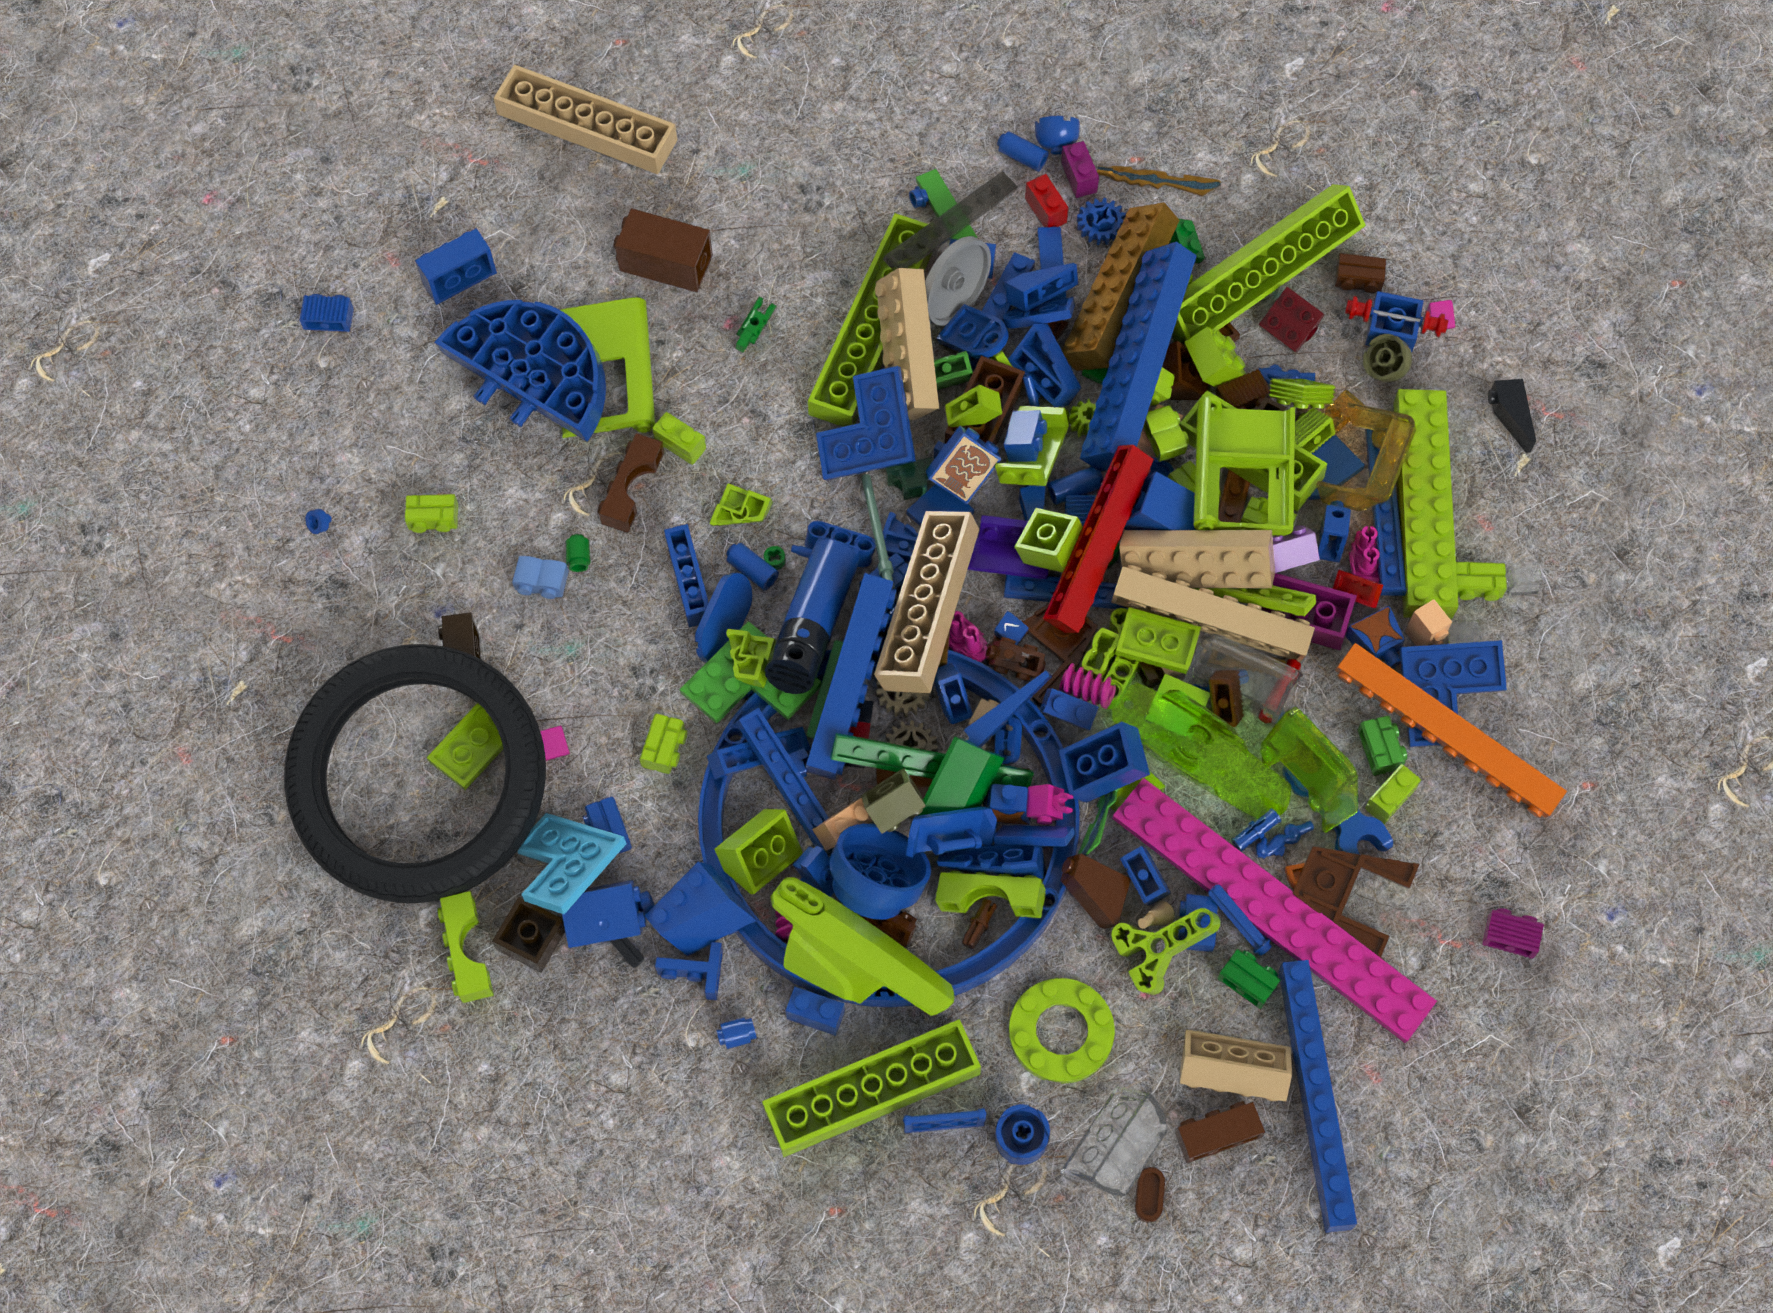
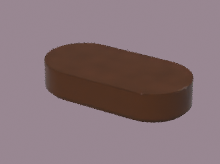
M1154 1167L1143 1169L1137 1179L1135 1213L1145 1223L1157 1221L1163 1211L1165 1177L1159 1169Z

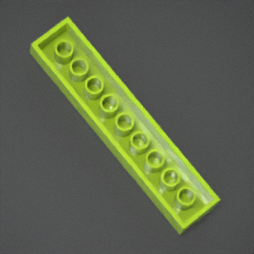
M1332 184L1189 284L1172 333L1174 342L1178 341L1185 345V341L1206 327L1215 331L1221 329L1364 228L1366 225L1350 186Z
M894 213L808 399V415L842 427L856 423L859 413L853 376L880 370L883 364L884 353L883 344L880 339L881 326L880 319L878 318V298L875 294L876 281L898 268L924 269L925 271L937 244L938 227Z
M1398 389L1393 402L1398 511L1406 582V594L1402 596L1403 618H1411L1415 610L1434 599L1446 615L1453 619L1458 609L1447 395L1445 390Z

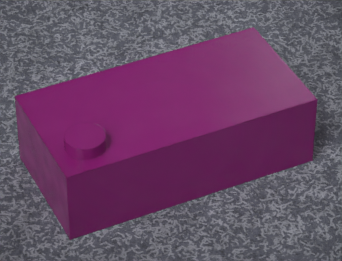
M1275 573L1273 586L1316 595V604L1306 616H1297L1283 611L1278 612L1285 614V618L1293 621L1299 618L1310 622L1309 626L1315 627L1311 643L1341 651L1357 595ZM1262 607L1261 611L1271 613V611L1275 610Z

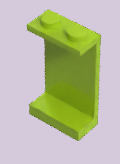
M1019 406L1018 411L1040 410L1043 420L1047 422V433L1043 434V448L1038 453L1037 461L1008 462L1007 459L1006 463H996L995 468L1001 484L1046 486L1069 427L1065 408Z

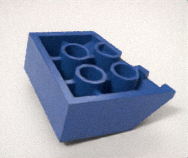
M699 861L645 915L656 931L686 956H690L710 946L711 942H715L726 935H731L737 932L738 929L758 921L711 864Z

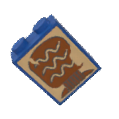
M959 426L926 469V474L929 480L965 504H968L995 469L996 463H999L1002 458L998 452L999 448L990 441L985 443L979 439L980 435L973 429L968 428L966 430Z

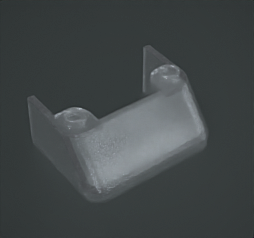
M1211 634L1198 645L1183 681L1189 683L1194 679L1196 684L1208 687L1209 679L1215 671L1238 670L1240 672L1238 674L1240 676L1239 680L1241 681L1239 685L1242 686L1240 694L1260 703V708L1263 710L1262 713L1267 717L1273 718L1271 722L1276 724L1283 717L1303 674L1291 666L1218 634Z

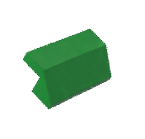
M954 737L923 799L926 807L922 808L923 811L919 815L980 807L1004 758L996 753L983 750L968 740Z

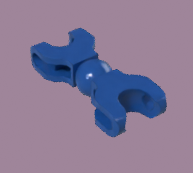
M1322 743L1318 745L1313 752V757L1319 768L1317 773H1306L1294 762L1283 766L1282 774L1292 791L1301 797L1312 799L1317 806L1321 804L1324 817L1335 823L1332 826L1336 833L1334 850L1359 854L1357 842L1361 840L1369 841L1381 852L1388 851L1393 847V839L1384 824L1374 817L1363 815L1358 808L1353 811L1351 797L1340 791L1343 788L1339 781L1340 761L1327 744Z

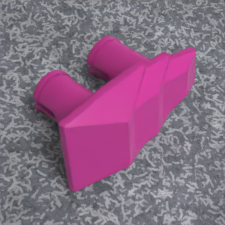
M1366 526L1362 531L1356 532L1355 540L1351 543V552H1349L1351 573L1379 583L1377 560L1380 553L1376 549L1375 543L1378 532L1373 526H1370L1368 531V526Z
M955 611L954 619H952L950 626V648L955 652L982 662L986 659V645L988 644L983 638L984 634L967 620L962 612Z

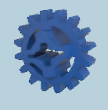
M1094 198L1093 204L1087 201L1085 207H1080L1079 214H1077V230L1081 231L1082 238L1088 236L1089 243L1096 240L1097 245H1100L1101 241L1109 245L1110 239L1115 240L1117 232L1126 217V213L1122 212L1121 205L1115 207L1114 200L1107 203L1106 198H1103L1102 202Z

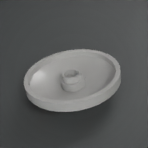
M973 236L963 237L952 243L936 260L925 281L929 320L940 326L947 325L964 304L972 307L985 286L991 266V254L986 243Z

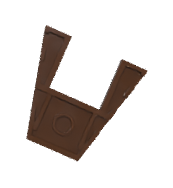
M1049 603L1034 612V615L1028 619L1022 620L1029 627L1022 640L1029 634L1063 662L1054 672L1052 678L1032 696V700L1040 706L1047 688L1059 691L1063 674L1070 664H1075L1076 671L1098 629L1094 622L1085 617V623L1079 633L1062 632L1043 619ZM995 637V638L992 639V640H993V641H1000L1001 639Z
M1313 846L1295 885L1293 894L1316 912L1325 915L1381 958L1390 936L1341 915L1360 869L1409 889L1420 864Z

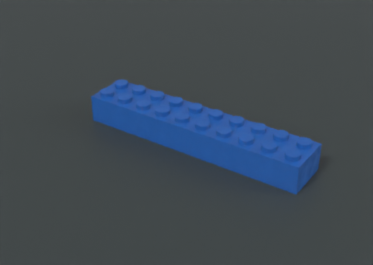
M1178 242L1146 251L1142 257V265L1135 279L1136 284L1129 298L1128 309L1122 320L1123 324L1116 339L1113 355L1109 360V368L1102 382L1103 387L1096 401L1094 415L1089 423V430L1086 440L1083 442L1079 458L1095 469H1099L1100 472L1108 470L1118 446L1135 445L1137 447L1197 257V255Z

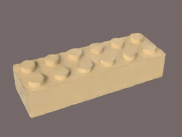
M898 268L876 281L875 294L878 298V318L880 319L881 326L880 339L883 344L884 353L883 364L885 369L895 366L901 367L909 420H917L939 409L924 269Z
M1124 530L1119 546L1122 567L1128 568V565H1133L1141 568L1142 573L1148 575L1158 573L1166 576V580L1173 583L1176 580L1190 584L1189 588H1272L1274 581L1275 561L1272 530Z

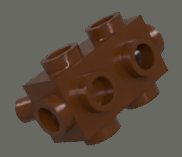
M1001 637L1000 641H993V645L990 644L987 647L985 657L989 659L987 665L993 666V670L1000 674L1007 675L1008 671L1016 673L1015 678L1029 682L1030 678H1036L1044 672L1046 665L1044 658L1046 654L1037 652L1038 647L1024 644L1023 647L1015 645V640ZM1026 659L1027 665L1023 667L1020 663H1024Z

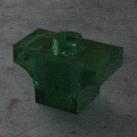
M933 457L887 467V485L900 489L904 500L923 496L927 492L928 476L926 469L933 462Z

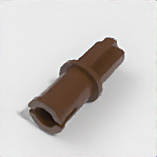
M983 899L975 916L970 918L971 924L962 939V944L966 948L975 949L983 932L988 930V923L997 909L995 903L990 906L992 901Z

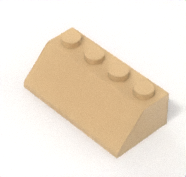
M1186 1029L1180 1068V1084H1185L1192 1088H1209L1216 1092L1238 1093L1244 1097H1262L1269 1101H1287L1292 1077L1291 1047Z

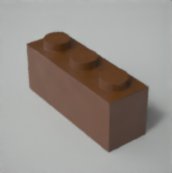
M1240 1101L1232 1104L1230 1110L1222 1113L1218 1109L1205 1114V1118L1195 1121V1118L1187 1119L1180 1123L1181 1127H1178L1175 1132L1188 1164L1263 1137L1265 1130L1254 1103L1245 1104V1101Z

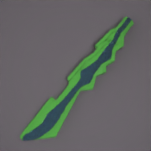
M1119 789L1100 797L1097 804L1099 810L1095 821L1089 825L1078 854L1087 856L1100 844L1108 809L1116 802Z

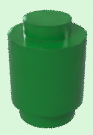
M581 534L571 535L565 541L566 564L569 566L570 571H586L591 563L589 539Z

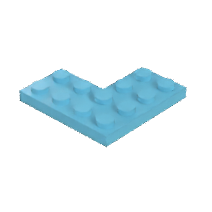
M546 813L534 825L526 840L517 851L520 855L548 863L546 868L522 893L524 901L565 914L626 845L624 836Z

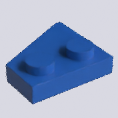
M889 512L883 530L888 557L897 553L904 561L910 562L918 533L908 523L904 525L896 519L897 515L895 513Z

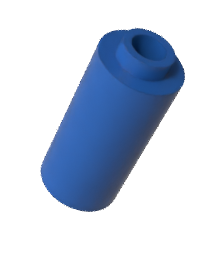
M1010 131L1006 134L1003 133L997 142L1000 153L1037 172L1043 168L1049 155L1047 150Z
M1091 466L1048 482V492L1053 503L1057 505L1065 502L1066 495H1085L1100 489L1103 476L1099 469L1096 470Z
M743 543L733 544L726 552V561L763 591L768 590L777 580L779 571Z

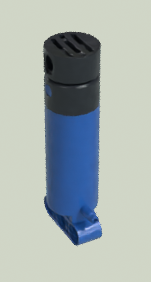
M813 521L808 525L805 547L792 545L791 552L808 558V561L765 668V676L775 688L790 694H804L811 690L857 567H868L872 563L876 547L872 537L822 521Z

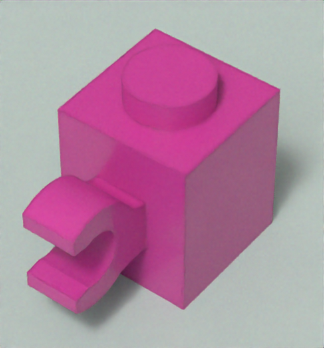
M1050 784L1029 786L1027 817L1037 820V823L1041 825H1051L1052 821L1063 820V813L1069 814L1073 812L1072 808L1065 807V802L1068 799H1073V795L1064 793V789Z

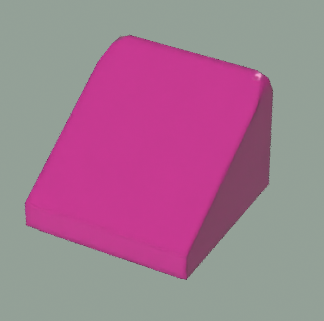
M1452 300L1429 304L1427 311H1430L1432 317L1438 318L1441 313L1445 314V319L1448 320L1447 329L1455 328Z
M562 726L540 731L546 761L570 754Z

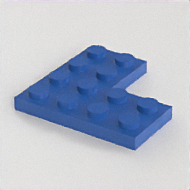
M895 366L853 376L860 423L816 433L823 480H832L916 461L901 367Z
M1502 640L1400 648L1402 676L1456 714H1458L1456 694L1501 692L1507 690ZM1407 726L1409 748L1441 746L1436 741L1431 743L1421 736L1423 732L1415 726L1413 729Z

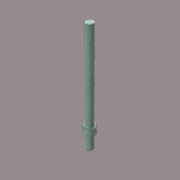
M864 474L861 476L879 559V575L884 579L893 581L892 574L894 570L892 562L888 559L871 476Z

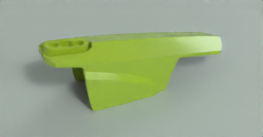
M795 877L783 879L772 893V907L793 925L784 956L783 966L786 970L844 1000L854 1001L859 1004L883 986L889 988L930 1016L945 1011L954 1003V991L949 982L894 939L832 897Z

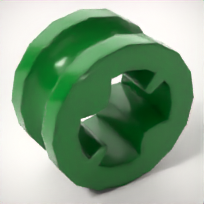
M771 546L765 550L764 560L776 570H780L786 563L785 552L781 547ZM779 555V561L775 559L771 562L770 556L775 557Z

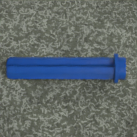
M1221 885L1213 886L1208 891V895L1254 948V954L1258 953L1262 956L1272 947L1270 944L1271 940L1261 934Z

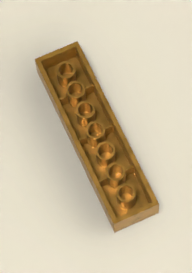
M1165 202L1133 207L1127 211L1126 217L1117 232L1103 265L1100 267L1096 280L1091 286L1086 301L1083 303L1082 309L1062 349L1068 363L1076 371L1109 368V360L1113 355L1116 339L1123 324L1122 320L1128 309L1129 298L1136 284L1135 279L1142 265V257L1146 251L1169 244L1180 221Z

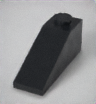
M1523 379L1494 381L1491 390L1488 391V402L1492 404L1494 414L1526 453H1530L1536 443V437Z

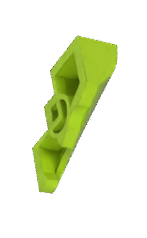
M728 483L720 503H717L709 524L720 526L763 522L773 501L769 497Z
M727 629L726 634L730 640V655L734 661L733 671L735 678L746 684L765 688L767 681L765 668L776 640L769 637L753 636L748 631Z

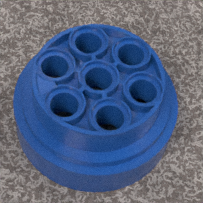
M875 824L853 825L846 828L840 834L830 856L829 866L834 877L832 881L833 891L843 905L861 916L879 920L893 918L902 909L914 905L920 899L931 875L930 862L924 852L916 853L913 858L907 857L908 837L896 830L892 832L886 831L881 834Z

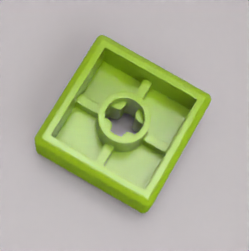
M1306 379L1270 380L1272 384L1270 385L1271 389L1269 391L1271 393L1269 396L1270 398L1277 399L1276 402L1279 404L1290 405L1293 402L1296 408L1308 409V404H1310V407L1323 409L1325 404H1332L1334 402L1332 400L1335 393L1334 389L1336 388L1334 385Z

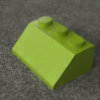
M763 809L714 849L724 872L750 894L758 892L803 854L785 809Z

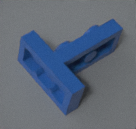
M711 942L709 962L657 957L655 965L657 975L671 980L676 979L677 976L687 977V980L693 982H701L703 979H706V999L717 1000L723 957L722 943Z

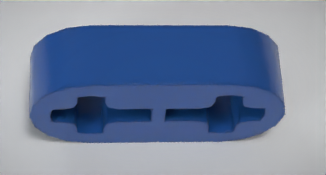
M1013 716L996 732L994 752L1004 758L1002 764H1014L1020 757L1022 724L1018 718ZM1006 725L1012 726V731L1006 730ZM1004 750L1011 751V755H1004Z

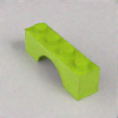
M950 871L949 873H940L935 901L943 912L966 913L977 900L987 896H998L1010 903L1016 917L1041 918L1046 889L1041 878L1032 875L1013 877L1009 874L993 876L982 872L963 874L960 871Z
M471 891L440 898L441 907L437 908L440 923H445L446 931L442 932L445 947L450 948L451 956H447V963L450 972L454 971L456 980L451 981L454 995L459 996L463 1003L494 996L489 970L486 965L474 962L464 955L463 945L465 937L479 923L475 899Z

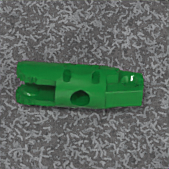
M760 296L736 333L740 338L736 343L735 349L744 353L749 343L755 344L777 307L771 303L765 314L759 312L758 309L761 308L764 300Z

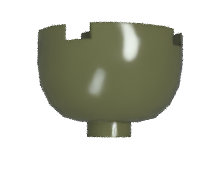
M1392 334L1377 336L1369 343L1371 346L1367 352H1364L1363 366L1366 373L1378 381L1386 383L1396 382L1408 373L1412 364V352L1409 345L1401 338Z

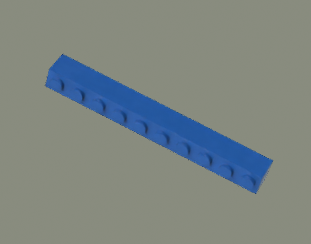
M1309 960L1283 962L1278 970L1279 979H1281L1282 997L1325 1233L1352 1230L1357 1225V1219Z

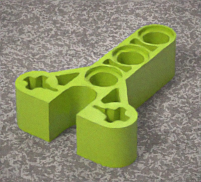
M1124 608L1114 610L1109 622V630L1119 634V639L1128 611ZM1117 655L1103 681L1105 682L1108 677H1111V685H1116L1115 694L1117 696L1113 698L1107 709H1114L1121 703L1138 670L1140 661ZM1123 671L1127 676H1118L1116 672Z
M1200 908L1155 933L1138 930V928L1127 923H1119L1113 928L1111 937L1121 956L1128 958L1143 949L1145 950V961L1128 972L1139 991L1149 995H1156L1164 988L1163 977L1172 956L1218 931L1220 918L1216 913L1206 908ZM1205 915H1209L1210 924L1202 928L1201 919ZM1186 927L1187 937L1180 941L1178 933L1182 928ZM1125 931L1130 932V934L1127 935V941L1123 940V938H1125L1126 936ZM1163 940L1165 948L1162 952L1157 953L1156 944ZM1148 977L1153 978L1150 982L1151 987L1146 986L1149 982Z

